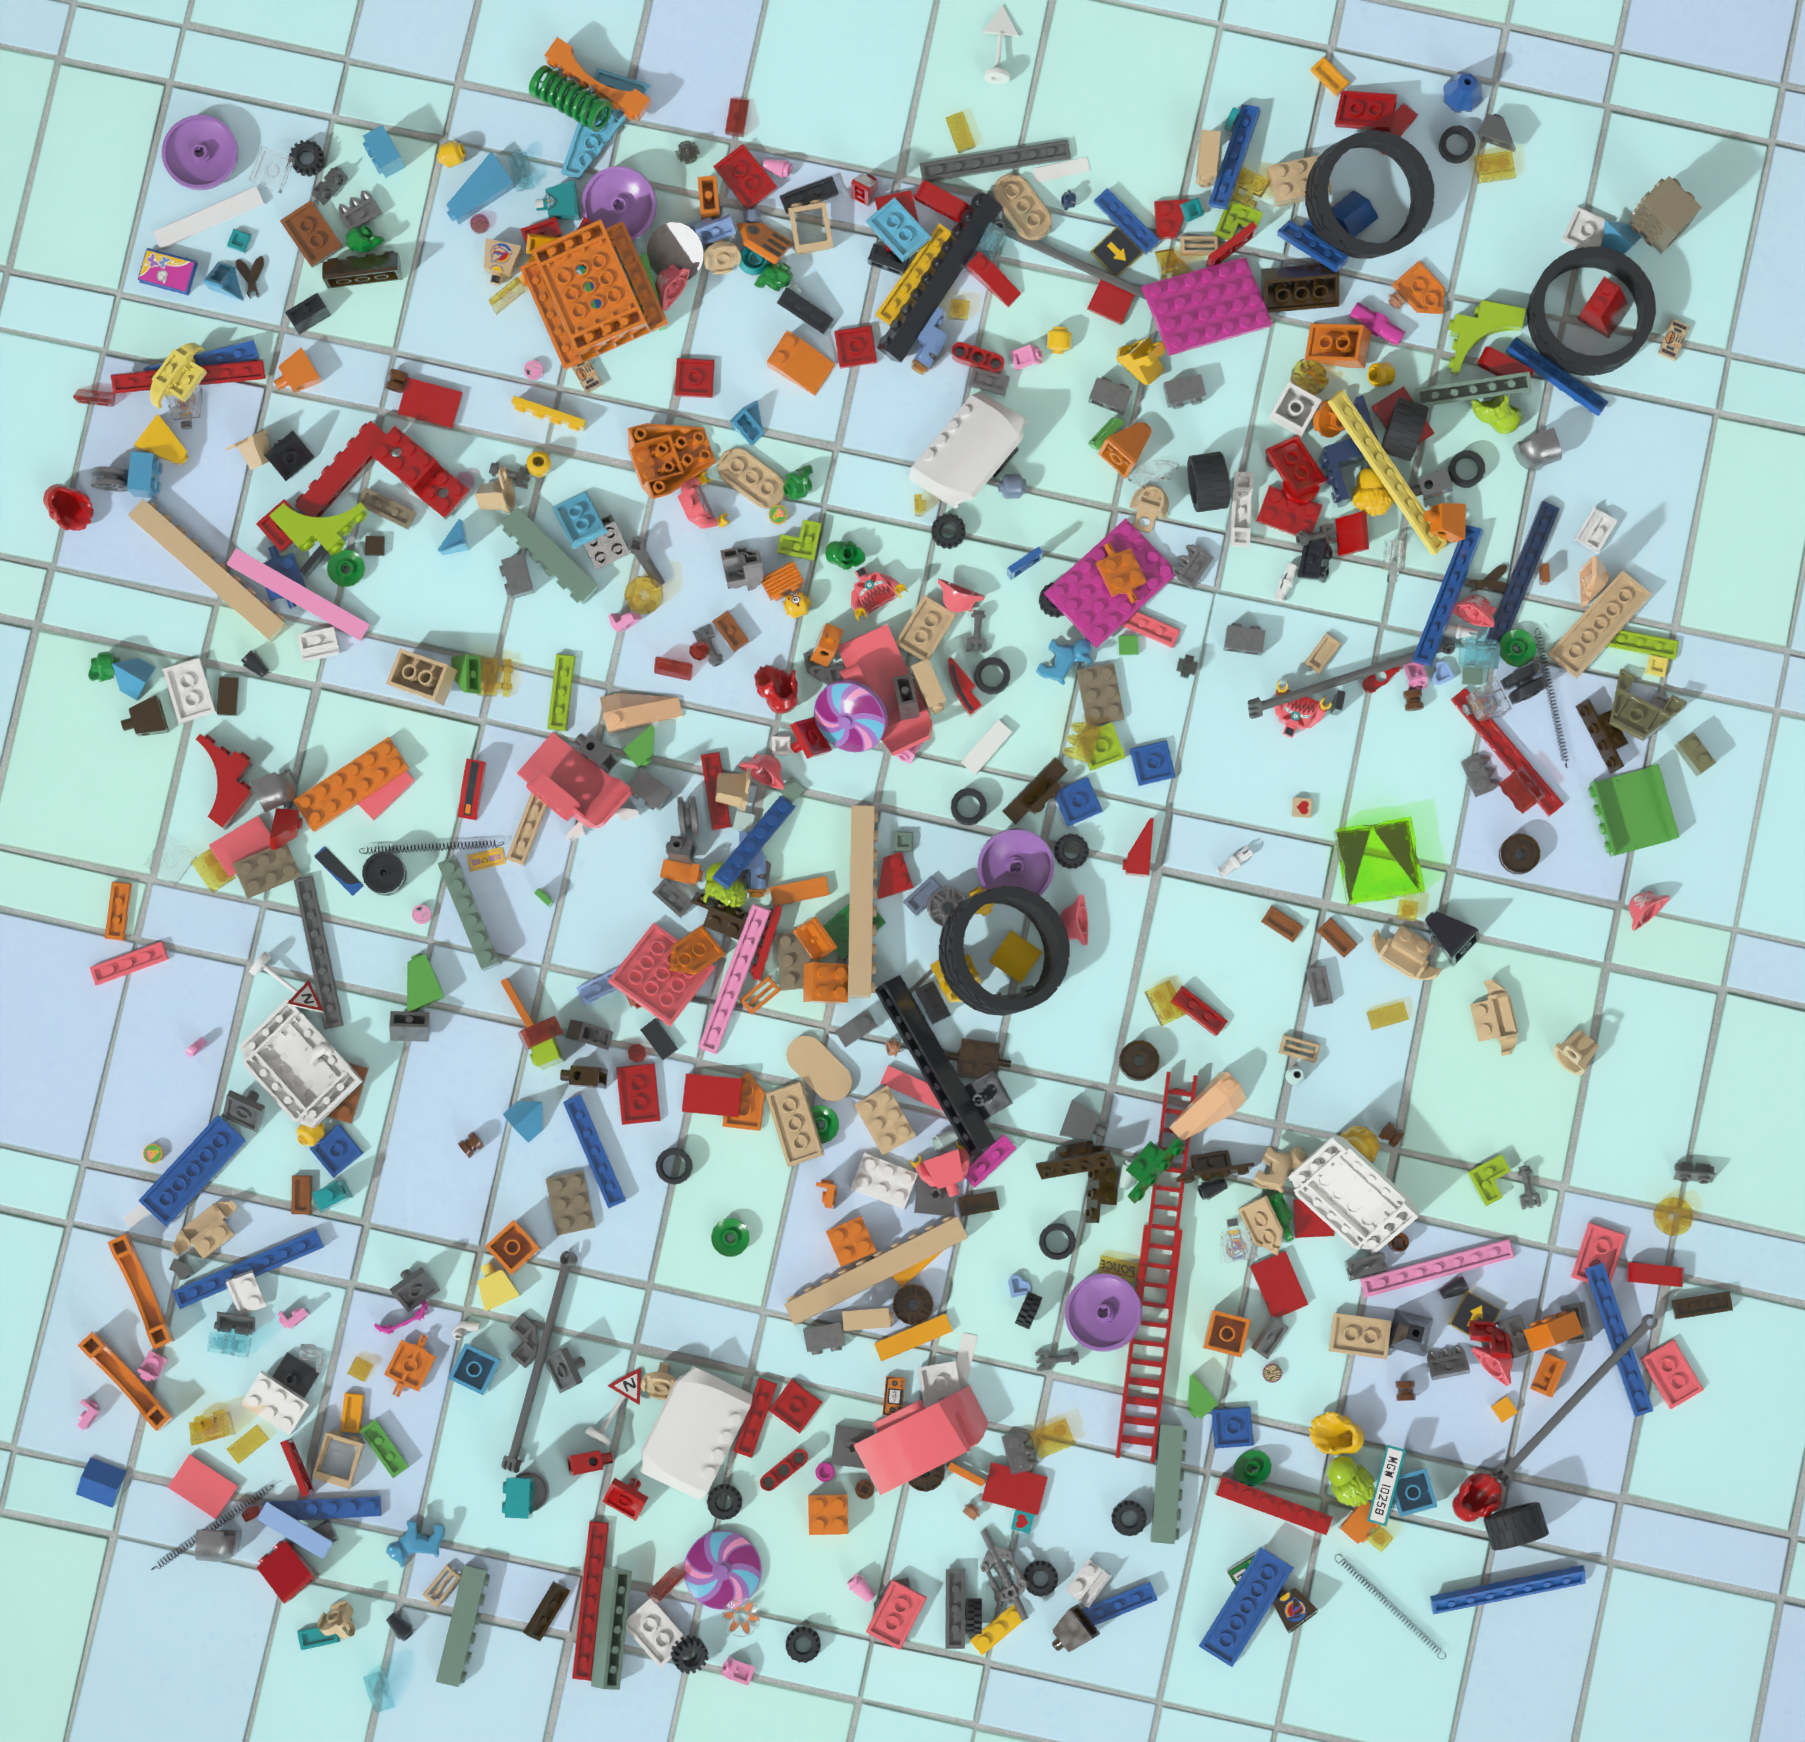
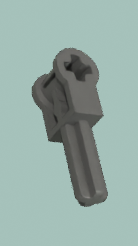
M632 537L627 545L629 552L636 556L656 588L662 586L665 581L644 548L645 543L643 539ZM633 541H635L636 543H641V545L639 546L640 550H637L636 548H631L633 546Z

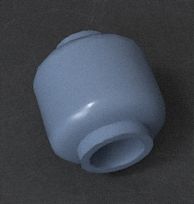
M1005 474L1002 477V481H998V492H1002L1005 499H1019L1026 493V479L1020 474Z

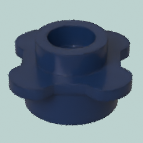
M1070 189L1064 192L1061 197V204L1064 206V210L1074 208L1076 205V195Z

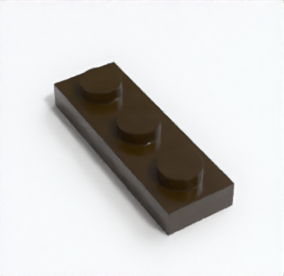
M1730 1291L1671 1300L1674 1319L1733 1311Z
M553 1581L523 1633L537 1641H541L571 1590Z

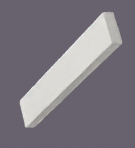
M257 186L155 230L153 234L160 249L163 250L265 204Z

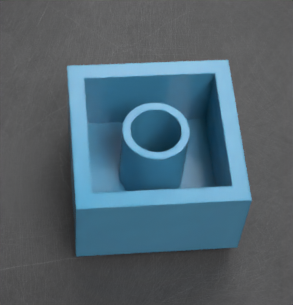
M383 125L363 135L365 142L362 144L370 159L373 158L372 161L379 175L383 173L385 178L405 168L401 156Z
M130 452L127 490L134 497L157 498V493L161 491V482L158 481L159 474L161 475L163 471V465L154 453Z
M465 1343L448 1379L481 1395H486L502 1359L469 1343Z
M1427 1468L1400 1475L1394 1497L1400 1518L1438 1507Z

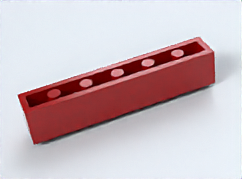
M371 420L368 424L364 423L359 429L360 433L347 442V447L344 451H339L334 457L335 461L322 470V475L319 479L313 480L308 486L309 490L305 494L302 493L296 499L295 507L305 516L320 518L373 459L370 453L386 436V433Z
M1220 1476L1214 1492L1215 1495L1326 1536L1333 1519L1330 1515Z

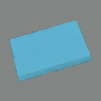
M895 197L866 220L869 227L902 262L906 261L932 239L927 231Z
M587 491L552 507L573 549L608 533Z

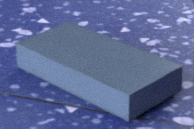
M930 876L903 903L917 916L926 907L931 893L941 886Z

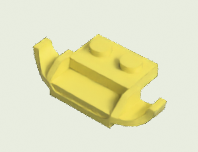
M187 343L176 350H172L152 378L150 399L155 407L161 409V402L165 395L169 397L172 394L184 403L187 401L207 374L205 369L194 363L196 360L193 358L198 351L203 352L205 348L196 343Z

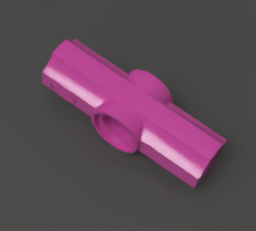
M1357 302L1349 314L1350 318L1364 325L1372 335L1380 336L1396 347L1406 333L1389 322V319L1382 313L1373 312Z

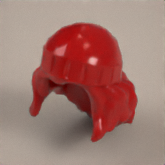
M54 484L44 493L43 503L48 510L49 517L66 531H81L86 529L87 525L91 523L90 519L93 518L94 509L92 508L90 498L80 490L68 488L63 484Z
M772 665L760 666L757 673L754 674L757 693L766 699L768 707L774 713L786 714L791 712L798 704L796 671L793 669L791 674L784 670L780 671L778 668H774Z
M1483 1472L1471 1474L1460 1485L1459 1493L1452 1501L1454 1514L1465 1522H1474L1479 1517L1490 1516L1502 1503L1500 1500L1503 1491L1502 1484L1497 1481L1495 1476L1491 1477V1474Z

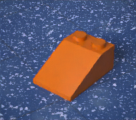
M1310 324L1305 360L1345 368L1365 369L1371 332L1364 325Z
M786 330L767 360L768 368L816 396L835 366L832 361L788 330Z

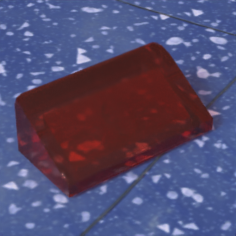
M78 389L73 398L77 403L113 407L116 394H113V392Z
M655 657V674L691 681L694 670L691 663Z
M675 1567L670 1568L647 1592V1596L655 1604H658L686 1573Z

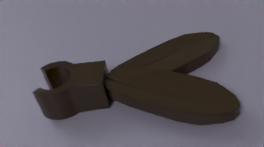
M259 256L255 259L251 271L244 261L236 260V267L239 273L248 283L247 295L249 299H251L250 293L253 291L256 292V297L259 298L256 281L264 267V258Z
M1507 565L1497 566L1483 580L1468 582V584H1476V589H1471L1470 592L1486 587L1504 593L1507 583L1496 580L1506 572Z

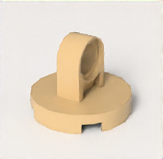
M720 239L712 242L711 246L707 248L703 255V261L707 270H711L716 275H723L733 271L732 268L736 264L737 266L740 264L741 254L739 248L734 243Z
M660 1362L658 1372L647 1373L643 1376L641 1390L649 1392V1397L658 1400L667 1399L676 1381L675 1377L668 1374L670 1364Z
M345 1600L332 1604L330 1606L331 1610L327 1614L323 1612L320 1616L317 1627L323 1635L328 1636L336 1633L341 1639L354 1636L355 1626L350 1620L354 1610Z

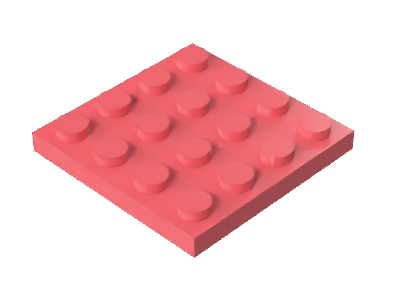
M653 922L610 977L608 983L671 1027L716 967L711 964L697 975L670 971L672 945L679 940Z

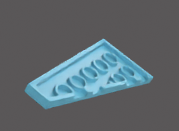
M599 68L596 69L593 78L608 87L623 91L637 89L644 95L651 87L650 84ZM612 109L609 121L598 132L590 130L579 122L561 174L580 180L627 119L623 115L624 112L619 109L617 111ZM601 118L595 125H598L603 120V118Z

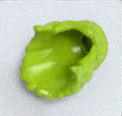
M1503 395L1495 396L1491 401L1480 402L1477 399L1471 401L1475 416L1481 422L1489 423L1497 433L1503 435L1512 433L1520 426L1523 420L1521 410L1509 404L1508 395H1504V398Z
M724 861L712 864L706 871L703 901L707 903V898L712 896L723 902L726 906H742L747 898L744 884L737 878L727 890L712 879L714 874L724 864Z
M1338 1456L1330 1461L1326 1473L1332 1483V1492L1337 1497V1500L1342 1504L1345 1503L1346 1506L1359 1507L1362 1504L1366 1505L1368 1500H1371L1375 1494V1479L1373 1475L1363 1465L1356 1464L1348 1456Z

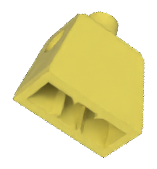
M491 1262L480 1267L484 1278L478 1280L477 1283L485 1311L494 1309L521 1296L503 1269L495 1272Z

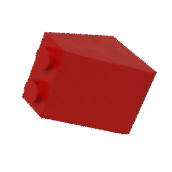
M1604 276L1577 319L1609 339L1629 308L1621 286Z
M289 1540L285 1542L279 1541L273 1547L275 1551L270 1555L266 1553L258 1560L260 1564L256 1567L284 1604L290 1602L319 1576L318 1572Z

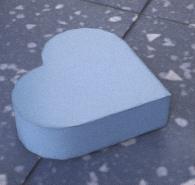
M1441 660L1435 664V672L1431 675L1433 684L1442 685L1455 678L1453 671L1446 661Z
M1018 1274L1009 1277L1008 1285L1011 1298L1027 1295L1028 1291L1031 1292L1032 1286L1029 1281L1023 1280Z

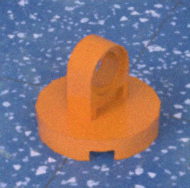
M1330 399L1321 402L1320 405L1322 406L1319 411H1315L1313 419L1314 429L1319 432V435L1326 438H1332L1338 435L1340 431L1346 430L1327 403Z

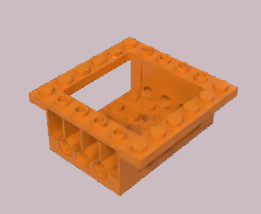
M600 219L531 250L535 260L520 266V270L564 370H568L669 325L624 221L605 228ZM614 247L618 250L645 313L639 307ZM580 265L587 267L586 272L582 275L576 272L577 267ZM588 282L594 284V289L590 292L584 290V285ZM596 299L602 302L601 307L598 309L591 307L592 302Z

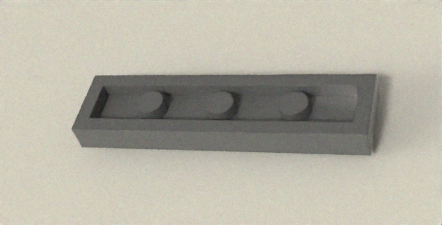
M946 1569L945 1649H965V1569Z

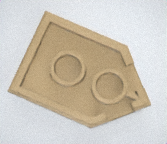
M1264 1196L1239 1208L1238 1211L1254 1244L1278 1255L1284 1230L1268 1197Z

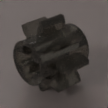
M689 140L681 142L678 145L679 150L675 151L680 162L684 161L685 164L694 163L697 160L696 155L700 154L695 142L691 143Z
M1185 654L1184 658L1179 657L1176 671L1181 672L1179 677L1188 679L1189 675H1195L1198 662L1193 661L1194 656Z

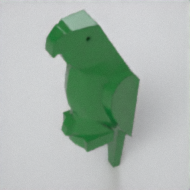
M1265 1188L1267 1195L1264 1196L1268 1197L1284 1230L1283 1238L1285 1243L1294 1240L1289 1227L1292 1213L1283 1198V1194L1279 1193V1191Z

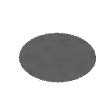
M670 222L659 226L652 233L647 245V256L651 268L657 275L674 264L679 270L683 268L690 269L688 280H690L701 268L703 247L698 235L690 227L681 223Z

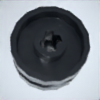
M1538 662L1527 665L1500 681L1504 690L1517 688L1508 695L1512 705L1526 701L1550 686L1546 677H1539L1533 680L1542 671Z
M378 852L371 855L364 863L362 877L364 883L374 893L380 896H391L403 889L407 882V870L404 863L394 854ZM383 871H387V875L385 877H382Z

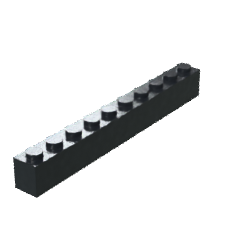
M978 193L972 198L970 206L961 215V220L952 229L948 240L942 244L940 252L931 261L929 269L921 276V281L910 293V298L901 307L896 319L891 322L887 333L880 339L877 349L892 361L902 363L1003 207L990 195Z
M901 975L878 986L875 989L877 996L962 1145L968 1152L969 1157L996 1143Z

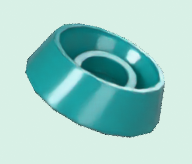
M746 246L740 250L741 261L739 267L746 274L759 275L770 264V261Z

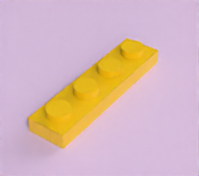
M513 396L511 401L512 406L515 407L514 410L520 413H525L526 411L533 413L532 416L542 420L547 418L550 419L551 423L561 426V423L568 425L570 430L579 432V430L584 431L587 425L584 419L517 396Z

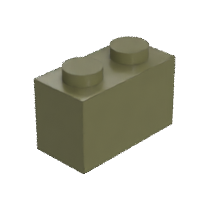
M1694 732L1674 746L1696 777L1716 764Z

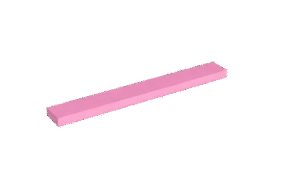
M237 548L226 564L359 641L362 640L370 626L365 621Z
M752 904L698 1048L717 1054L771 910Z
M1510 1239L1361 1278L1360 1282L1366 1298L1515 1258Z

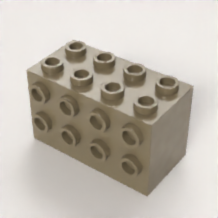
M1668 176L1665 180L1661 178L1655 184L1651 193L1648 191L1642 197L1641 201L1637 204L1638 206L1630 215L1632 219L1629 224H1631V228L1636 233H1640L1644 237L1645 242L1649 246L1655 247L1662 254L1688 228L1702 207L1695 201V197L1690 192H1686L1681 187L1677 179H1672Z

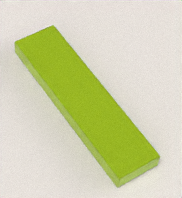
M1621 630L1606 647L1675 660L1679 641Z
M556 654L547 725L548 730L567 732L576 659L574 655Z

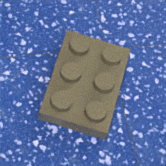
M1114 663L1076 670L1086 726L1124 720Z
M287 843L276 850L268 848L232 863L247 899L301 877Z
M793 931L775 933L781 991L803 989L804 964L814 961Z
M584 1171L546 1178L557 1236L596 1228Z

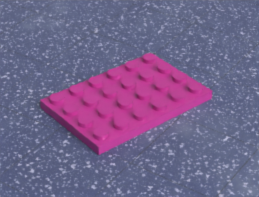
M1246 257L1146 284L1142 287L1168 356L1266 329L1273 325Z
M1125 518L1045 591L1044 595L1098 648L1173 579L1175 575L1171 568L1172 565ZM1111 542L1115 552H1122L1131 548L1147 581L1146 584L1134 590L1138 601L1131 604L1127 594L1111 597L1096 566L1097 561L1108 556L1104 545Z

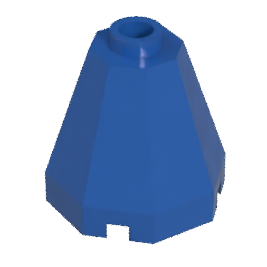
M1471 73L1454 74L1443 86L1444 103L1455 113H1461V111L1472 112L1482 100L1481 83Z

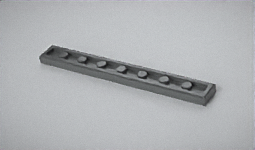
M1068 140L920 163L922 180L934 182L1071 160Z
M308 876L295 879L294 884L317 996L324 1011L323 1013L321 1012L324 1029L344 1026L314 877Z

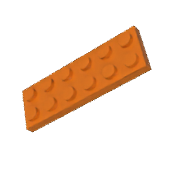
M387 737L294 799L293 802L311 830L315 833L410 768L392 740Z

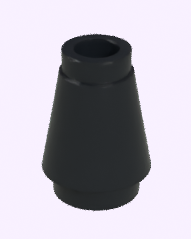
M252 650L241 660L244 667L261 678L269 671L257 652L254 653Z
M1222 1178L1201 1182L1197 1189L1202 1200H1210L1228 1189L1225 1179Z
M1457 1276L1440 1288L1439 1291L1443 1299L1466 1294L1469 1287L1463 1276L1459 1278Z
M392 1613L386 1619L398 1640L406 1641L415 1631L412 1628L413 1625L395 1613Z

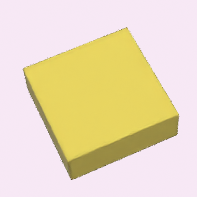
M1650 654L1645 674L1664 678L1669 658Z

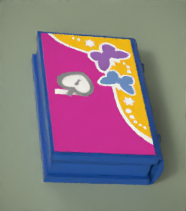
M146 248L137 280L142 284L189 296L198 262L188 257L185 258L162 252L158 249Z

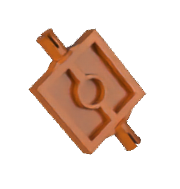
M1111 542L1105 544L1104 547L1108 556L1097 561L1096 566L1111 597L1127 594L1131 604L1137 602L1138 599L1134 590L1146 584L1147 581L1131 548L1122 552H1115Z
M421 1334L417 1344H410L401 1339L384 1373L385 1376L397 1383L392 1393L393 1395L400 1397L404 1387L420 1392L437 1357L427 1352L424 1348L429 1337Z

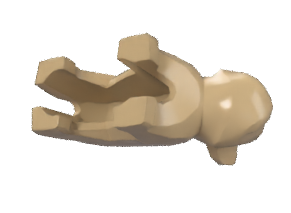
M1268 1146L1262 1162L1271 1166L1270 1174H1264L1261 1170H1258L1252 1184L1262 1189L1278 1190L1280 1193H1283V1186L1289 1173L1306 1160V1153L1303 1148L1297 1146L1284 1153L1274 1152Z

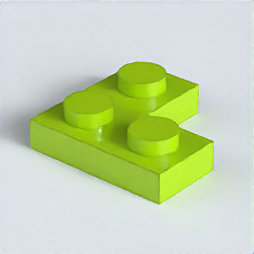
M1231 200L1228 210H1224L1214 235L1229 240L1234 236L1238 225L1246 227L1251 222H1254L1258 227L1263 212Z
M803 519L799 538L780 534L777 554L814 561L822 523Z
M1502 1154L1467 1172L1485 1207L1503 1198L1494 1180L1511 1172Z

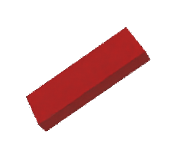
M1183 985L1170 1001L1215 1037L1218 1036L1228 1020Z

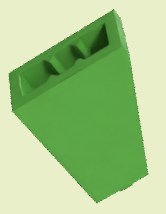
M422 953L413 955L411 957L412 960L407 962L408 1012H415L446 998L426 954L422 955Z

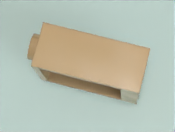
M1201 131L1195 184H1198L1200 187L1209 188L1214 186L1217 176L1221 131Z
M814 200L810 201V205L805 206L802 203L792 204V208H788L796 255L833 249L826 202ZM822 209L827 240L800 245L794 213Z
M929 659L911 665V674L928 713L933 712V714H937L943 711L946 706V698Z
M889 1308L842 1311L844 1331L890 1328V1323H894L893 1312H889Z
M332 1429L331 1432L325 1433L312 1478L351 1489L365 1443L361 1442L362 1438L350 1435V1438L342 1436L343 1432ZM331 1439L358 1447L348 1479L321 1471Z

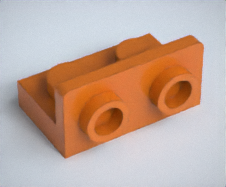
M821 1179V1183L816 1182V1186L827 1189L826 1192L823 1191L822 1203L825 1204V1208L835 1209L838 1186L834 1185L832 1180Z

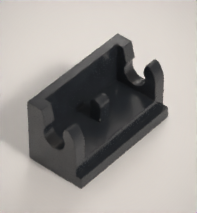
M874 243L868 257V264L902 276L907 268L910 257L902 262L893 251L887 252L886 248Z
M318 293L285 312L299 335L331 316Z
M934 981L915 989L932 1025L951 1016Z

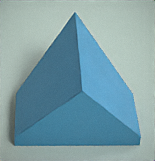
M1605 220L1603 247L1619 251L1625 255L1642 238L1628 224Z
M218 262L204 279L205 285L209 290L244 301L236 274V267Z
M758 400L744 406L730 420L731 427L751 446L765 433L762 427Z
M458 519L438 548L441 555L469 550L465 526L461 519Z
M140 658L112 663L119 690L138 700L156 667Z
M517 1101L503 1113V1116L528 1143L543 1130L542 1102Z

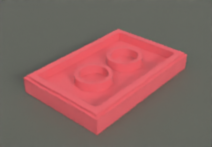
M405 772L358 803V805L375 820L415 780Z
M258 815L209 844V847L230 878L236 874L232 863L271 848L270 832Z
M1588 1222L1571 1278L1589 1283L1584 1268L1603 1262L1611 1283L1626 1234Z
M1674 1339L1640 1358L1670 1410L1704 1390Z
M191 1454L188 1455L168 1486L169 1489L214 1519H218L239 1487Z
M892 1579L865 1632L901 1650L927 1597Z

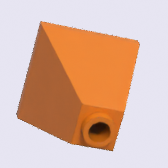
M1139 422L1108 436L1098 455L1126 479L1152 433L1151 427L1146 423Z

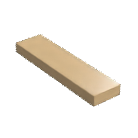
M533 793L530 795L506 860L525 866L547 809V805Z

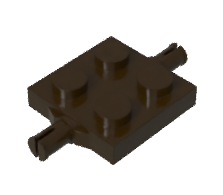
M962 1038L961 1048L958 1053L946 1051V1055H951L947 1056L949 1060L957 1061L958 1077L979 1079L993 1070L997 1071L999 1066L1011 1067L1010 1064H1004L1011 1063V1060L1000 1059V1043Z

